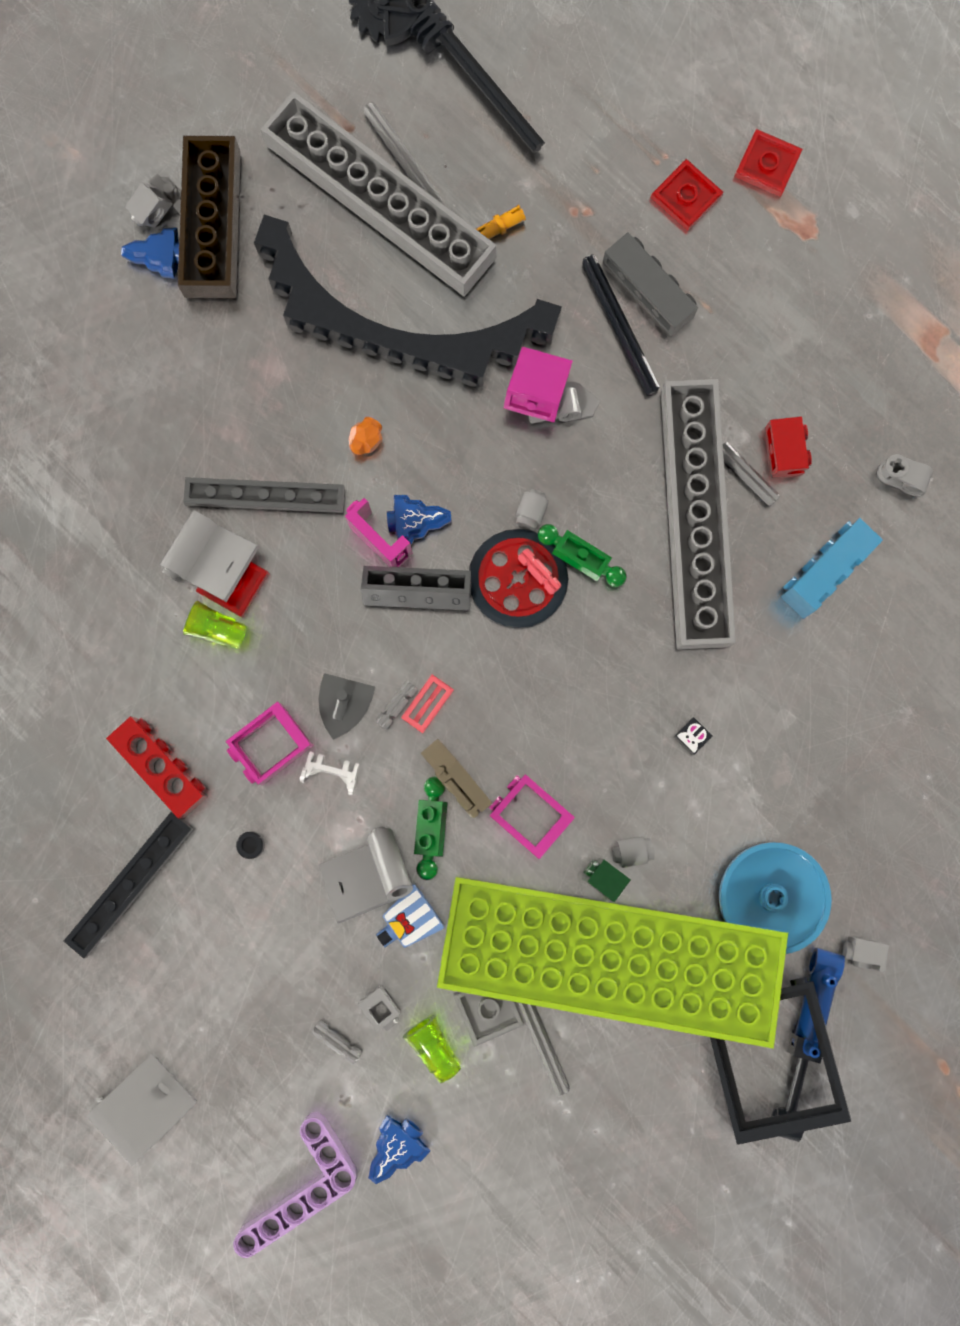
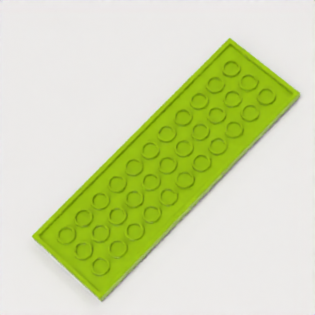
M456 877L437 988L774 1049L788 933Z

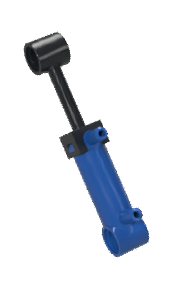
M815 948L809 962L808 970L810 975L808 982L814 981L825 1025H827L835 988L843 974L845 957L841 954ZM804 995L796 1031L791 1034L787 1050L788 1053L798 1057L786 1107L776 1106L771 1116L797 1111L808 1062L812 1061L821 1064L822 1054L806 995ZM804 1131L779 1137L799 1142Z

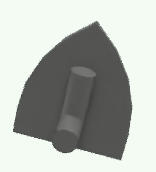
M326 673L323 674L318 698L319 711L323 724L333 740L348 733L361 721L370 706L375 686Z

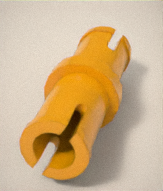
M518 204L500 216L498 214L492 217L493 220L475 229L488 239H491L498 234L503 235L507 233V229L525 221L526 217Z

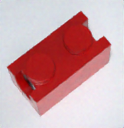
M802 416L770 420L765 427L772 478L803 475L805 473L804 470H808L812 464V456L810 450L806 448L805 440L808 439V428L806 424L803 425Z

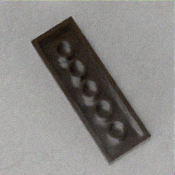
M183 135L178 287L184 298H236L241 151L235 136Z

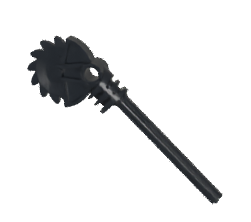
M349 0V4L355 6L350 15L351 21L359 19L358 29L360 34H364L369 29V33L375 42L379 40V36L382 34L386 45L392 46L403 42L412 35L417 37V42L422 44L425 52H431L443 44L533 153L541 150L545 142L453 33L454 25L451 21L447 20V16L444 13H441V9L433 0ZM420 4H426L422 8H416Z

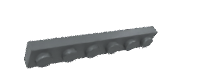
M185 477L183 503L185 506L343 513L345 487L343 484Z

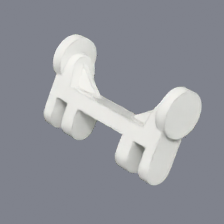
M310 751L306 765L301 772L300 782L304 783L306 778H309L311 775L325 772L339 776L347 785V789H349L348 795H353L360 764L355 763L353 772H349L350 761L346 760L342 770L322 765L325 756L323 754L318 755L316 763L312 762L314 752Z

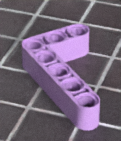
M319 1112L309 1114L300 1127L301 1138L323 1173L245 1224L239 1230L233 1242L234 1251L238 1256L249 1258L348 1193L354 1187L358 1170L323 1114ZM310 1122L318 1123L321 1127V1132L318 1134L310 1133L307 1124ZM326 1146L332 1147L336 1152V1156L333 1158L325 1157L322 1153V1148ZM346 1171L350 1174L351 1180L349 1182H341L337 1177V1173ZM322 1187L326 1190L327 1196L325 1198H318L314 1195L313 1189ZM290 1204H300L303 1212L300 1214L293 1213L290 1210ZM266 1220H276L279 1229H269L266 1225ZM242 1236H251L255 1241V1245H246L242 1240Z

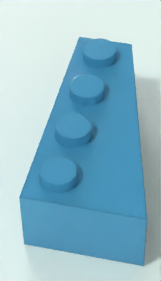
M861 518L853 524L848 521L838 531L841 536L835 542L830 539L819 550L823 554L817 560L812 557L801 568L804 573L798 579L793 576L783 586L786 592L781 598L803 619L814 613L822 605V602L837 589L836 586L840 585L853 573V568L860 565L883 541Z

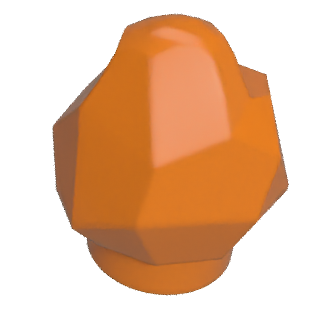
M365 417L362 422H358L351 427L349 436L351 451L356 455L372 453L383 439L380 433L383 429L382 425L374 418Z

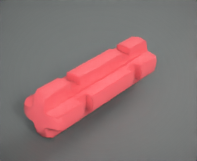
M530 549L523 550L519 554L518 560L524 566H528L527 570L541 585H545L544 588L549 594L552 595L557 592L561 587V583L556 577H552V573L538 558H534L535 555Z

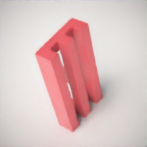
M432 674L401 719L421 733H424L454 689ZM436 683L438 686L415 718L411 719L409 716L432 684ZM442 689L446 690L422 726L418 724Z

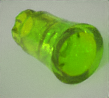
M197 600L187 617L183 635L204 639L225 647L228 645L232 648L240 649L248 626L211 609Z
M435 1015L420 1021L403 1035L402 1038L416 1052L428 1071L434 1075L439 1083L451 1079L461 1069L458 1061L455 1059L456 1055L443 1035Z

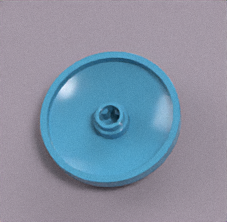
M762 843L744 850L729 864L721 880L719 905L724 921L726 923L788 933L786 954L799 951L811 944L823 931L831 911V889L825 872L812 856L790 844Z

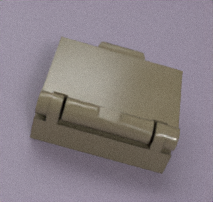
M439 739L421 752V755L435 770L436 777L456 797L458 803L471 818L477 817L480 811L482 813L492 804L491 800Z

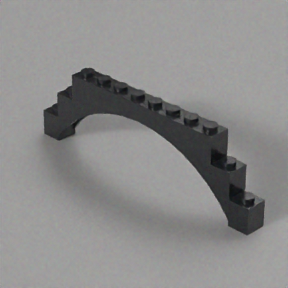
M263 215L254 245L262 258L270 261L275 259L268 280L275 293L281 296L290 295L283 317L286 325L293 331L302 333L304 330L313 333V336L321 340L329 338L336 340L338 344L347 348H352V346L362 348V351L369 355L376 356L378 353L387 356V359L392 362L402 363L403 361L410 363L415 369L421 371L429 369L437 372L443 378H458L464 384L473 387L484 385L492 358H495L498 363L503 365H516L526 337L537 344H552L561 316L562 306L540 299L536 300L533 307L498 325L459 334L431 335L412 333L390 328L369 320L346 307L316 281L293 246L290 239L292 231L289 222Z

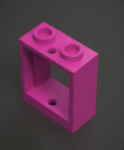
M278 701L225 741L229 746L227 752L236 763L240 760L246 768L243 771L246 778L252 784L256 782L258 785H264L314 746L285 707ZM276 717L298 747L262 774L240 744Z
M526 774L522 778L517 775L507 786L510 790L508 795L504 799L499 796L489 807L493 811L489 816L535 857L540 859L575 817ZM525 784L561 815L535 846L499 815Z

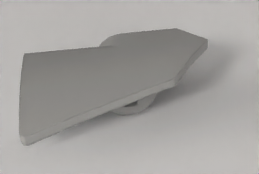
M567 381L556 419L567 422L593 417L600 400L580 383ZM529 416L531 424L546 421Z

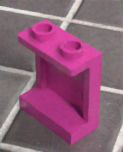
M522 346L507 388L503 408L554 423L573 360Z
M365 498L360 502L358 500L354 501L347 508L345 518L350 529L388 567H400L413 554L410 542L403 535L390 546L365 521L372 514L369 502Z

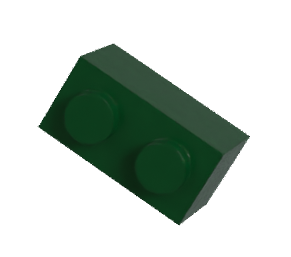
M599 858L597 861L592 859L583 871L586 875L583 880L613 902L617 900L631 881L630 878L602 858Z

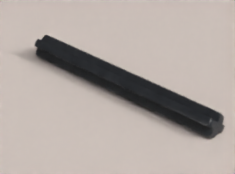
M591 254L583 259L582 264L647 395L654 394L659 390L660 386L596 256Z

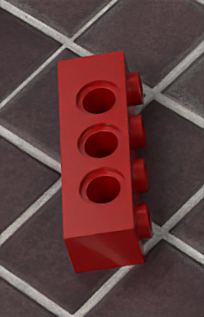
M130 716L106 739L178 819H185L208 797L204 793L206 787L197 777L192 779L185 772L188 769L185 763L178 757L174 759L167 752L170 750V747L160 737L155 739L150 733L152 727L142 717L138 720ZM145 739L147 748L143 753H138L136 744L139 740ZM161 758L165 762V768L161 773H156L154 763ZM177 778H180L183 782V788L179 793H175L172 790V783Z

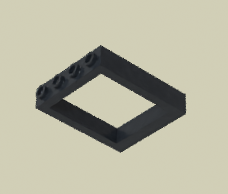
M806 977L790 980L791 986L781 988L780 1000L806 995L835 1104L746 1122L726 1042L723 1039L710 1037L737 1145L851 1122V1115L814 981L807 982Z

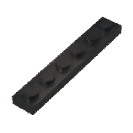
M170 812L63 942L83 959L87 958L193 831V828L182 819H178L173 812Z

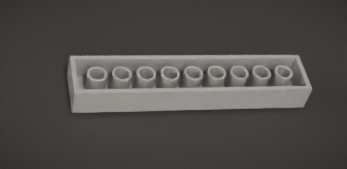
M293 91L260 129L266 146L465 297L496 259L497 245L296 92Z
M718 379L665 381L661 390L676 646L677 649L731 647L736 643L719 383Z

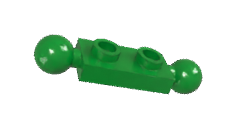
M545 524L540 527L538 531L539 541L544 545H556L552 554L595 581H598L603 574L607 583L612 587H620L626 582L627 574L622 567L608 566L612 559L611 556L569 530L562 537L559 535L558 529L552 524Z
M435 776L428 778L424 783V792L428 796V800H419L414 854L423 855V859L419 861L416 867L417 875L423 880H431L437 875L438 866L433 859L434 856L443 857L448 802L439 801V797L445 791V786Z

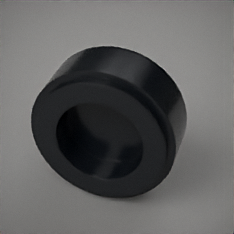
M245 832L239 836L236 842L238 853L246 859L259 857L265 848L264 839L257 832Z

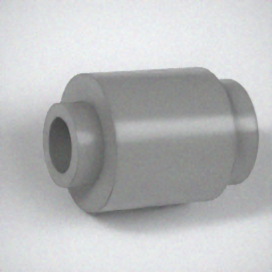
M531 489L530 492H524L515 515L518 526L535 531L536 527L541 524L549 502L543 492Z
M642 836L617 841V847H612L615 863H620L621 868L648 864L649 860H654V851L650 838L644 839Z

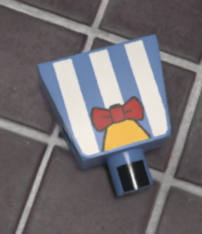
M416 883L412 885L413 890L411 893L398 899L382 915L388 925L376 933V936L385 948L397 939L406 948L445 928V924Z

